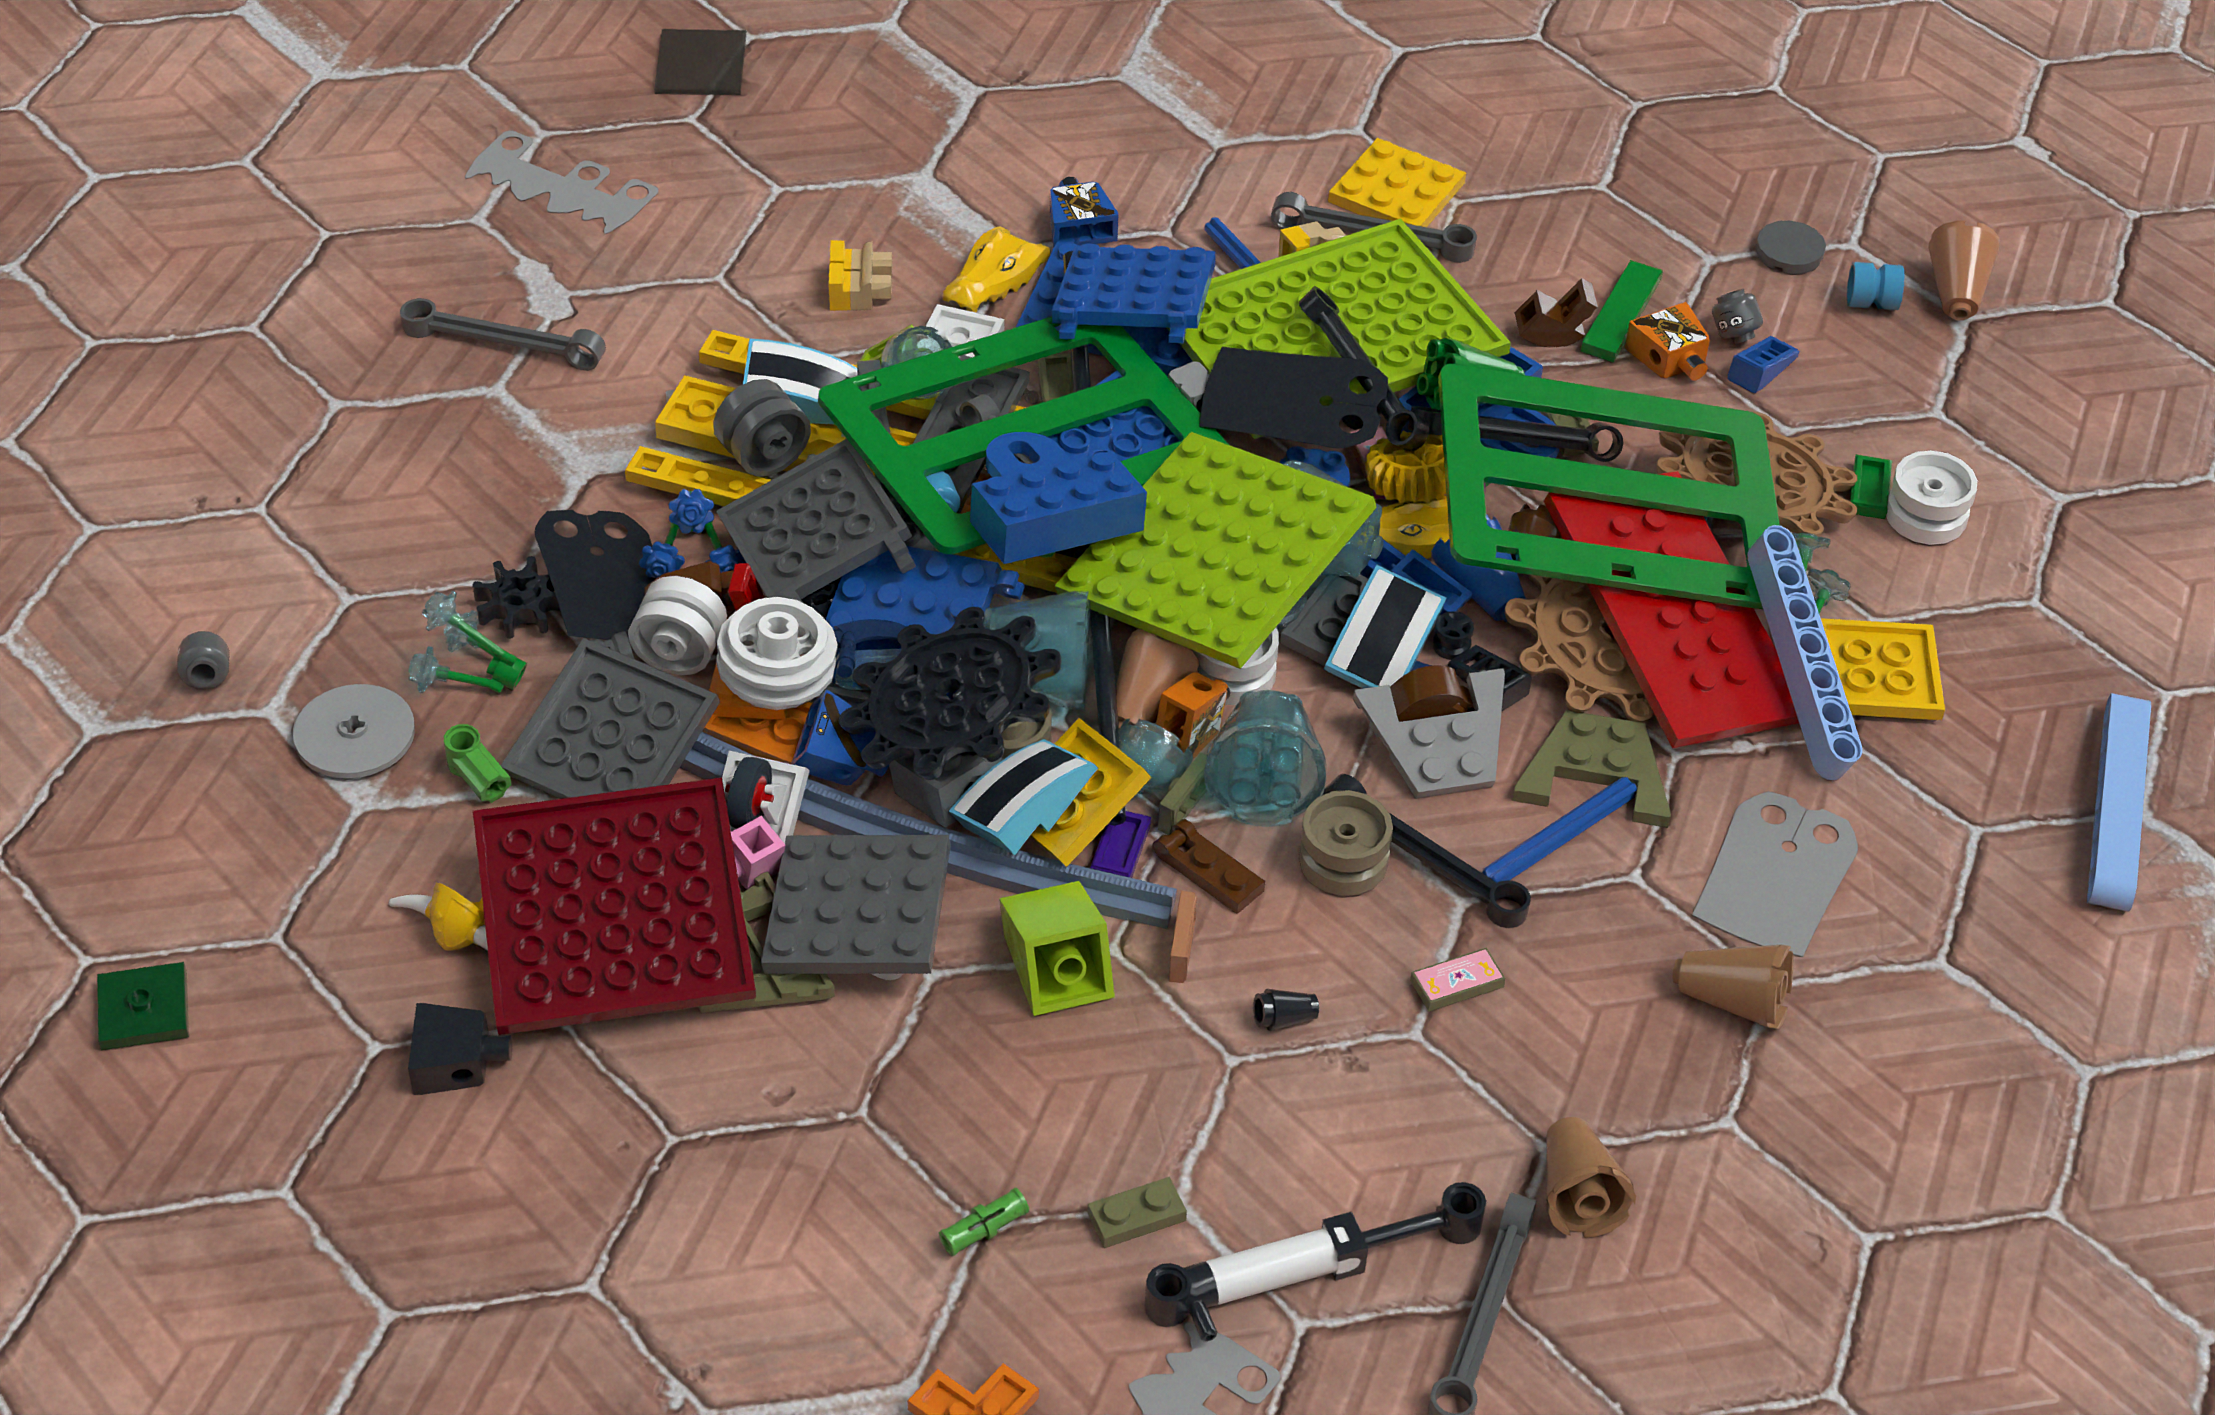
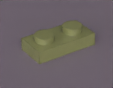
M1170 1176L1088 1203L1087 1214L1104 1248L1185 1222L1187 1219V1210Z

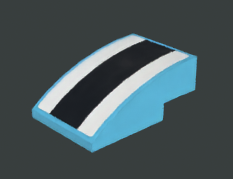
M750 338L743 384L759 379L773 381L805 413L810 423L834 424L818 404L819 390L823 386L857 376V368L839 358L812 348L780 341Z
M1376 565L1323 670L1363 689L1393 685L1403 675L1412 670L1439 617L1446 597Z
M1043 739L1014 752L993 766L958 799L949 812L965 829L1015 855L1037 826L1048 832L1098 767L1094 763Z

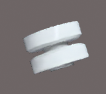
M1920 451L1904 457L1896 467L1892 489L1888 497L1886 517L1890 526L1900 535L1914 542L1929 545L1945 544L1959 538L1966 529L1970 507L1973 505L1977 491L1978 480L1973 470L1963 460L1948 453L1938 451Z
M680 576L661 577L650 584L628 630L630 645L642 660L658 670L675 675L695 674L703 670L711 658L721 626L727 620L726 608L718 595L707 586L693 579Z
M1275 628L1241 669L1193 650L1200 663L1197 671L1211 680L1219 679L1228 685L1230 697L1226 700L1225 705L1253 703L1270 692L1276 679V659L1278 657L1279 645L1278 631Z

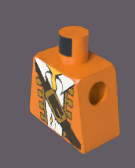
M1687 302L1629 321L1625 349L1661 378H1669L1685 372L1691 380H1698L1708 370V365L1705 362L1710 342L1709 335Z
M1193 672L1162 692L1152 751L1185 769L1219 732L1225 702L1230 697L1228 685L1222 680H1211L1200 673Z

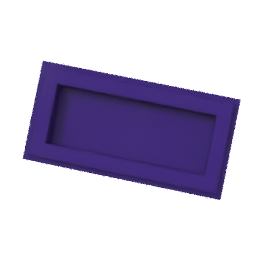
M1126 811V821L1123 824L1106 825L1090 869L1132 878L1151 827V817Z

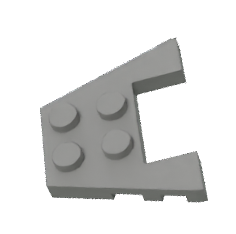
M1503 668L1469 673L1467 684L1474 707L1472 712L1399 722L1390 685L1354 691V703L1358 709L1361 708L1369 719L1370 728L1375 736L1380 737L1390 752L1389 757L1416 799L1493 787L1496 781L1505 677Z

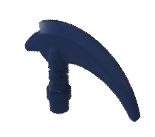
M880 619L857 620L834 626V634L838 644L837 648H840L839 654L836 657L837 674L842 678H848L852 675L856 664V643L875 639L898 641V633L906 626L897 622Z

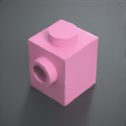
M762 816L731 832L738 880L746 890L755 884V878L760 874L768 871L772 877L779 873L782 854L785 851L786 845Z

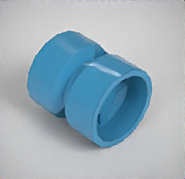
M1852 262L1847 283V305L1849 307L1869 308L1872 303H1875L1878 309L1899 310L1904 291L1905 274L1903 265L1883 264L1880 269H1876L1873 263Z

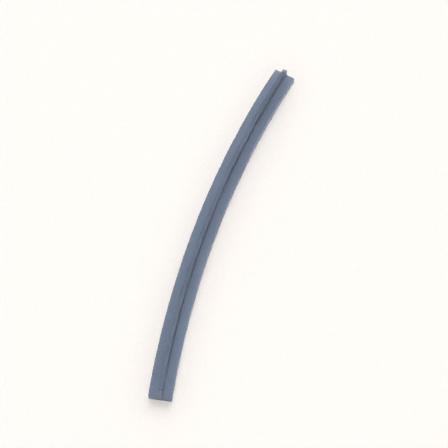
M701 732L680 768L705 780L721 778L729 751L747 755L752 754ZM807 779L797 820L836 835H949L951 844L947 873L1017 894L1080 881L1101 915L1168 929L1177 896V889L1074 864H1069L1066 867L1058 860L1021 850L1014 855L989 841L922 821Z

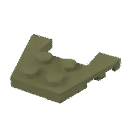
M1566 710L1514 788L1512 801L1548 807L1554 776L1607 786L1622 777H1628L1637 787L1632 822L1666 828L1669 826L1671 812L1645 723Z
M768 871L756 877L755 884L742 893L740 891L755 981L756 999L700 1006L698 1008L701 1013L823 1000L835 997L834 985L827 974H764L761 964L763 948L747 921L771 913L776 885Z

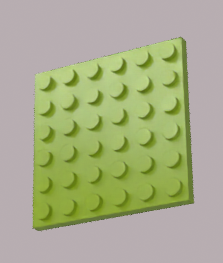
M1190 432L1142 486L1147 491L1144 530L1092 543L1055 584L1058 596L1241 669L1377 506L1374 496Z

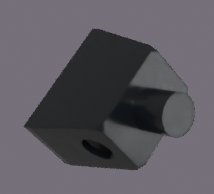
M416 1003L408 1064L413 1095L481 1086L485 1082L487 1061H511L512 1036L489 1035L486 1014L481 1010Z

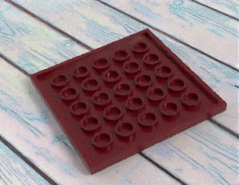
M722 777L473 810L498 1035L756 999L755 981Z

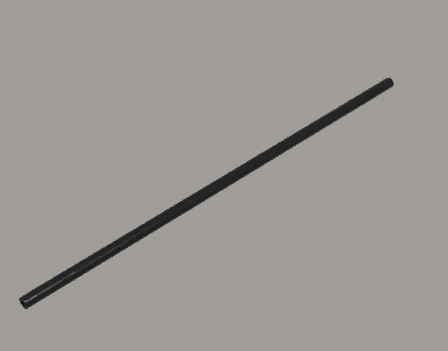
M1068 251L1063 256L1064 275L1073 251ZM1088 344L1070 349L1073 393L1091 387ZM1092 543L1085 545V551ZM1090 609L1099 734L1120 749L1110 617ZM1125 806L1110 821V825H1121L1126 821Z

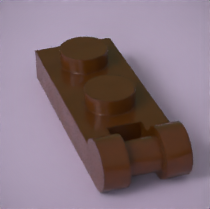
M1181 819L1172 827V833L1169 835L1163 834L1153 842L1154 852L1160 859L1236 914L1241 912L1265 891V880L1200 835L1195 826L1187 819ZM1183 845L1189 850L1187 852H1183L1179 849V847Z

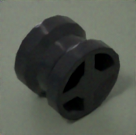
M1455 611L1440 615L1436 620V634L1433 639L1435 653L1444 659L1452 660L1470 649L1471 637L1474 631L1472 619L1466 614Z

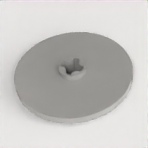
M368 684L341 686L317 696L302 709L293 728L294 745L300 759L314 771L335 778H360L387 769L401 759L408 751L415 735L414 717L407 702L389 689Z

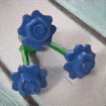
M682 489L678 497L669 502V509L673 512L669 515L671 527L665 543L662 544L657 541L654 542L652 547L644 546L642 549L643 557L640 559L639 565L646 569L645 574L648 577L658 578L665 573L681 569L685 563L684 557L677 555L678 549L673 546L679 529L684 534H688L690 531L701 533L703 528L706 529L715 549L709 554L711 560L707 561L718 564L721 572L732 571L735 564L746 563L738 549L735 550L732 545L722 546L713 526L714 515L710 511L714 503L712 500L705 498L700 489H694L693 491Z

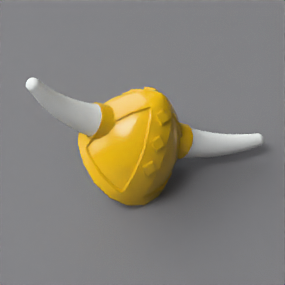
M436 882L432 897L426 895H404L389 900L391 907L410 908L425 914L431 921L436 942L444 950L461 949L472 943L488 950L482 898L479 902L467 900L450 887Z

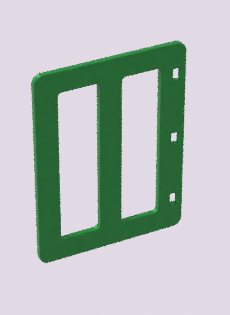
M1052 317L823 386L818 393V404L933 546L944 554H957L986 544V541L970 523L971 511L963 514L955 513L925 476L986 457L988 444L1003 434L1031 432L1048 437L1131 409L1148 406L1180 442L1120 461L1141 486L1150 479L1190 432L1227 445L1229 444L1215 428L1200 426L1201 413L1122 326L1078 324L1074 339H1060L1059 331L1055 327L1061 324L1053 323ZM1085 344L1094 345L1123 376L907 446L899 445L871 412ZM973 353L975 356L963 361L959 359V356ZM871 383L876 385L875 388L865 391L859 389V387Z
M1447 364L1442 367L1438 376L1449 538L1451 555L1456 561L1470 566L1764 610L1747 554L1765 529L1772 525L1780 526L1765 423L1759 415L1750 411L1458 364ZM1477 402L1722 440L1727 442L1731 448L1736 486L1487 448L1480 442ZM1484 483L1736 521L1742 527L1747 567L1493 529L1488 526L1486 519ZM1496 553L1514 554L1516 560L1496 558ZM1612 569L1630 572L1631 578L1612 575ZM1726 587L1744 589L1745 595L1727 593Z

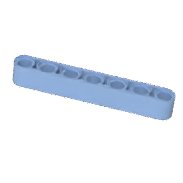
M1772 525L1765 529L1749 549L1747 554L1748 562L1813 767L1821 777L1827 780H1837L1861 757L1862 745L1795 538L1788 529L1779 525Z
M2110 693L2103 718L2087 903L2127 912L2132 908L2138 880L2151 701Z

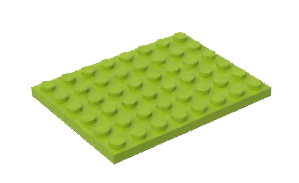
M1401 218L1212 278L1198 329L1187 328L1184 343H1179L1193 362H1200L1208 370V375L1222 347L1342 358L1320 326L1314 323L1298 304L1316 286L1323 290L1338 306L1340 310L1338 313L1339 317L1374 366L1388 377V385L1393 392L1417 385L1418 377L1424 370L1427 358V345L1432 339L1452 338L1497 357L1509 354L1511 345L1506 336ZM1356 377L1350 381L1349 388L1352 392L1357 394L1367 393ZM1328 395L1322 396L1319 399V403L1329 406L1333 403V398ZM1251 434L1254 439L1263 436V435Z

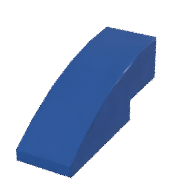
M1378 537L1357 557L1352 570L1369 579L1376 565L1446 597L1439 616L1450 611L1458 612L1473 595L1470 590L1412 549L1405 556L1381 537Z

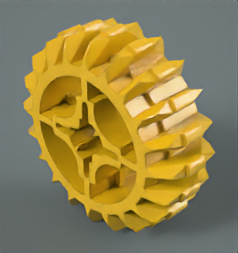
M1403 430L1400 434L1401 441L1406 440L1412 432L1407 433ZM1429 434L1425 444L1415 451H1405L1389 442L1388 439L1381 438L1377 440V444L1370 446L1367 461H1365V471L1369 487L1374 489L1377 495H1385L1386 500L1398 499L1399 503L1405 501H1413L1414 504L1417 501L1430 503V500L1434 498L1444 499L1446 482L1442 435Z

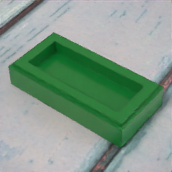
M1855 455L1853 472L1857 475V481L1851 488L1850 502L1857 508L1856 515L1886 519L1892 460Z

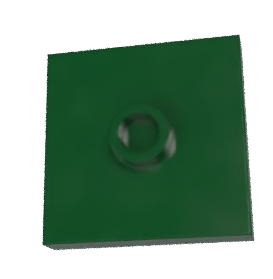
M184 962L97 974L98 1042L101 1051L189 1038L187 971Z

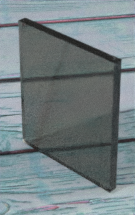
M662 29L654 87L655 94L741 95L747 30Z

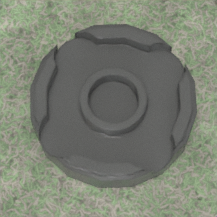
M1791 220L1776 221L1766 225L1759 231L1755 250L1758 258L1772 269H1774L1775 265L1783 268V273L1804 274L1815 270L1820 265V261L1824 257L1826 243L1823 236L1816 229L1804 223Z

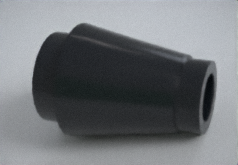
M1267 988L1264 993H1257L1254 997V1019L1258 1027H1266L1269 1031L1317 1019L1319 1015L1318 998L1315 994Z

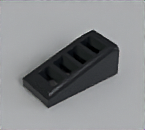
M1474 645L1448 662V666L1455 669L1456 675L1465 683H1467L1469 673L1480 672L1478 670L1482 667L1486 668L1484 671L1503 668L1505 677L1502 711L1529 695L1532 680L1530 674L1478 645ZM1472 660H1477L1473 665H1467Z

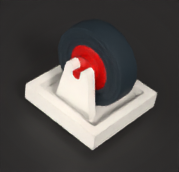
M729 751L722 780L731 832L762 816L785 844L786 836L793 835L810 770L806 767Z

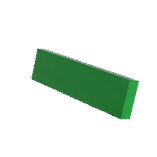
M1630 260L1585 336L1581 352L1614 362L1626 342L1629 321L1640 318L1662 280L1663 270Z

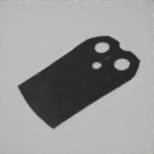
M1222 347L1206 383L1200 426L1263 435L1329 448L1341 449L1351 447L1374 438L1381 417L1377 414L1376 407L1382 399H1386L1388 377L1378 368L1361 359ZM1365 376L1371 379L1373 387L1365 394H1357L1350 390V381L1355 377ZM1328 395L1333 398V403L1329 406L1319 403V399L1322 396ZM1347 415H1356L1362 419L1363 426L1358 432L1347 433L1340 429V420Z
M574 510L547 511L538 521L534 534L551 579L568 636L609 640L613 634L625 631L629 639L628 630L645 596L644 588L657 579L648 577L645 574L646 569L639 565V561L643 557V547H652L649 534L634 519L621 512L597 511V513L591 515H583ZM559 521H568L576 526L578 533L573 537H563L555 532L554 524ZM610 522L620 523L626 527L628 534L624 538H613L606 534L604 526ZM596 545L603 549L604 554L600 556L591 553L590 548Z

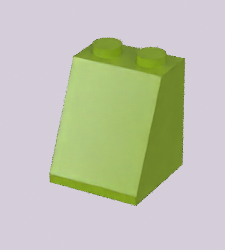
M1080 881L999 898L1004 937L1034 1016L1115 998L1107 923Z

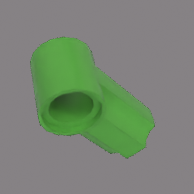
M458 724L446 731L444 747L447 766L450 772L462 777L481 801L487 800L492 803L503 797L505 791L511 786V778L481 743L478 730L468 724Z

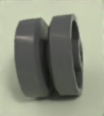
M768 379L752 380L736 388L719 406L713 421L714 435L720 443L734 456L747 473L757 477L770 476L787 468L803 452L811 434L810 421L795 402L790 400L777 383Z

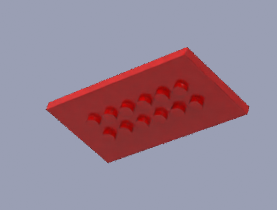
M1678 471L1658 474L1682 478ZM1548 492L1543 501L1564 540L1730 565L1703 516ZM1612 569V575L1631 578L1630 572ZM1586 583L1672 749L1799 723L1777 650L1754 608ZM1726 587L1727 593L1745 595L1743 589Z

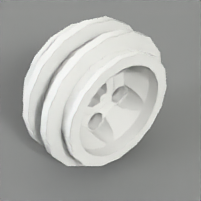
M782 597L763 598L742 606L722 624L717 640L718 654L716 663L721 680L740 699L756 707L772 710L796 708L819 696L832 682L836 667L835 656L838 644L833 628L814 608L794 599Z

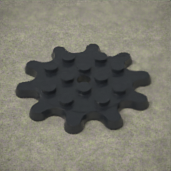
M968 607L957 615L954 625L948 631L940 634H930L922 625L912 624L906 626L898 633L897 639L902 650L895 659L886 663L866 662L854 670L853 679L855 683L862 689L871 691V694L865 702L844 710L839 716L838 721L841 728L852 735L876 732L873 740L861 752L862 760L872 769H882L899 757L911 755L915 756L913 768L916 774L925 780H934L942 774L947 761L956 754L967 751L975 752L985 762H994L1003 756L1005 743L1001 733L1008 726L1024 721L1037 723L1043 721L1048 716L1050 709L1048 697L1041 693H1035L1031 689L1037 682L1052 677L1060 671L1062 657L1059 651L1051 648L1037 652L1025 650V647L1036 635L1037 625L1035 619L1030 616L1017 617L1000 629L990 630L984 627V611L979 607ZM958 690L956 693L952 695V700H950L949 697L946 696L948 692Z

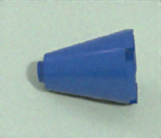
M1486 514L1488 526L1493 529L1502 530L1497 518L1493 516L1490 519ZM1440 538L1434 545L1431 557L1436 566L1473 593L1471 598L1494 620L1508 622L1504 610L1506 603L1514 598L1526 599L1518 574L1516 572L1459 563L1451 555L1450 539L1444 543L1442 538ZM1496 553V558L1513 560L1511 554Z

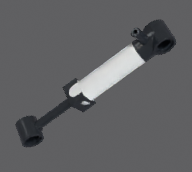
M1458 1182L1446 1188L1443 1192L1441 1205L1436 1207V1211L1361 1232L1351 1211L1323 1219L1322 1228L1280 1241L1186 1267L1172 1263L1160 1264L1149 1272L1146 1280V1314L1155 1324L1170 1327L1182 1323L1190 1313L1200 1339L1206 1342L1216 1338L1218 1332L1208 1311L1209 1307L1330 1273L1333 1274L1336 1281L1365 1273L1369 1248L1439 1229V1232L1445 1239L1456 1244H1468L1476 1240L1480 1235L1485 1213V1194L1474 1184ZM1167 1293H1168V1294H1172V1295H1174V1296L1168 1297V1296H1163L1162 1294H1167Z

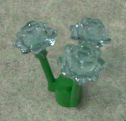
M453 590L449 595L435 592L434 596H431L426 602L425 609L422 611V615L428 619L426 630L431 631L437 626L446 624L443 634L447 637L448 651L452 653L456 649L460 650L462 647L470 645L475 649L481 648L493 656L486 672L492 675V679L450 671V667L439 665L437 658L434 657L433 647L428 646L425 654H414L408 669L410 673L409 680L417 683L419 693H424L427 687L433 684L435 680L447 682L448 679L487 687L499 694L504 686L514 690L519 684L528 663L506 652L477 631L479 619H477L476 611L472 610L464 614L457 613L456 603L454 602L457 592Z

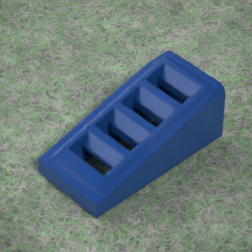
M1769 336L1733 356L1728 380L1752 393H1756L1768 385L1797 359L1800 351L1773 336Z

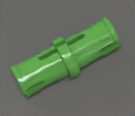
M1013 1188L1009 1193L985 1206L978 1204L971 1208L970 1215L950 1227L940 1230V1240L946 1251L951 1256H955L959 1251L984 1237L990 1240L997 1235L999 1228L1021 1215L1027 1214L1029 1212L1028 1203L1019 1189ZM999 1213L998 1216L988 1220L987 1222L973 1229L972 1231L969 1230L970 1228L974 1227L975 1225H978L979 1223L983 1222L984 1220L993 1216L994 1214Z

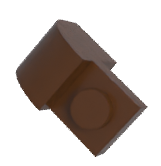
M1582 278L1559 301L1536 290L1514 312L1519 336L1541 347H1566L1572 345L1585 336L1582 322L1590 318L1598 306L1592 283Z
M1432 665L1417 668L1403 675L1390 686L1399 722L1474 711L1469 689L1465 686H1459L1455 669L1451 667Z

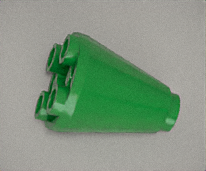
M1432 339L1427 345V358L1423 373L1420 374L1417 380V390L1420 395L1426 397L1431 408L1440 410L1438 376L1442 367L1447 364H1458L1525 375V373L1515 363L1455 339ZM1477 402V406L1486 404L1483 402Z

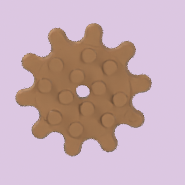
M1753 412L1759 415L1765 423L1780 526L1790 530L1805 542H1814L1824 531L1823 525L1817 518H1826L1842 524L1850 522L1856 516L1857 508L1852 502L1839 497L1835 492L1850 490L1857 481V475L1845 467L1829 466L1820 461L1817 456L1825 448V443L1821 438L1812 434H1803L1795 438L1783 436L1774 430L1773 420L1769 416L1760 412ZM1666 431L1659 432L1660 444L1679 457L1660 458L1656 464L1657 474L1678 471L1684 479L1736 486L1731 448L1727 442Z
M1527 574L1530 581L1540 590V595L1530 600L1522 598L1511 599L1506 603L1504 609L1506 619L1511 625L1529 630L1537 639L1535 645L1526 648L1520 654V668L1531 676H1537L1542 673H1554L1561 676L1569 686L1565 694V702L1570 711L1584 713L1590 710L1596 699L1606 698L1615 701L1621 706L1628 721L1645 723L1650 720L1653 710L1615 639L1612 640V636L1604 630L1603 627L1608 626L1587 584Z

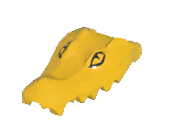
M995 227L983 233L975 242L960 273L944 289L942 300L948 303L953 300L960 307H966L967 311L976 313L983 301L995 302L998 297L1005 299L1009 289L1017 292L1023 283L1027 284L1040 264L1045 263L1049 258L1050 249L1043 244H1033L1010 234L1009 230L1003 227Z
M1444 496L1442 500L1431 499L1430 503L1417 501L1414 504L1413 501H1405L1375 509L1341 550L1347 552L1352 546H1360L1362 549H1366L1378 537H1381L1405 556L1413 549L1424 558H1431V551L1440 538H1442L1444 543L1450 539L1447 496Z

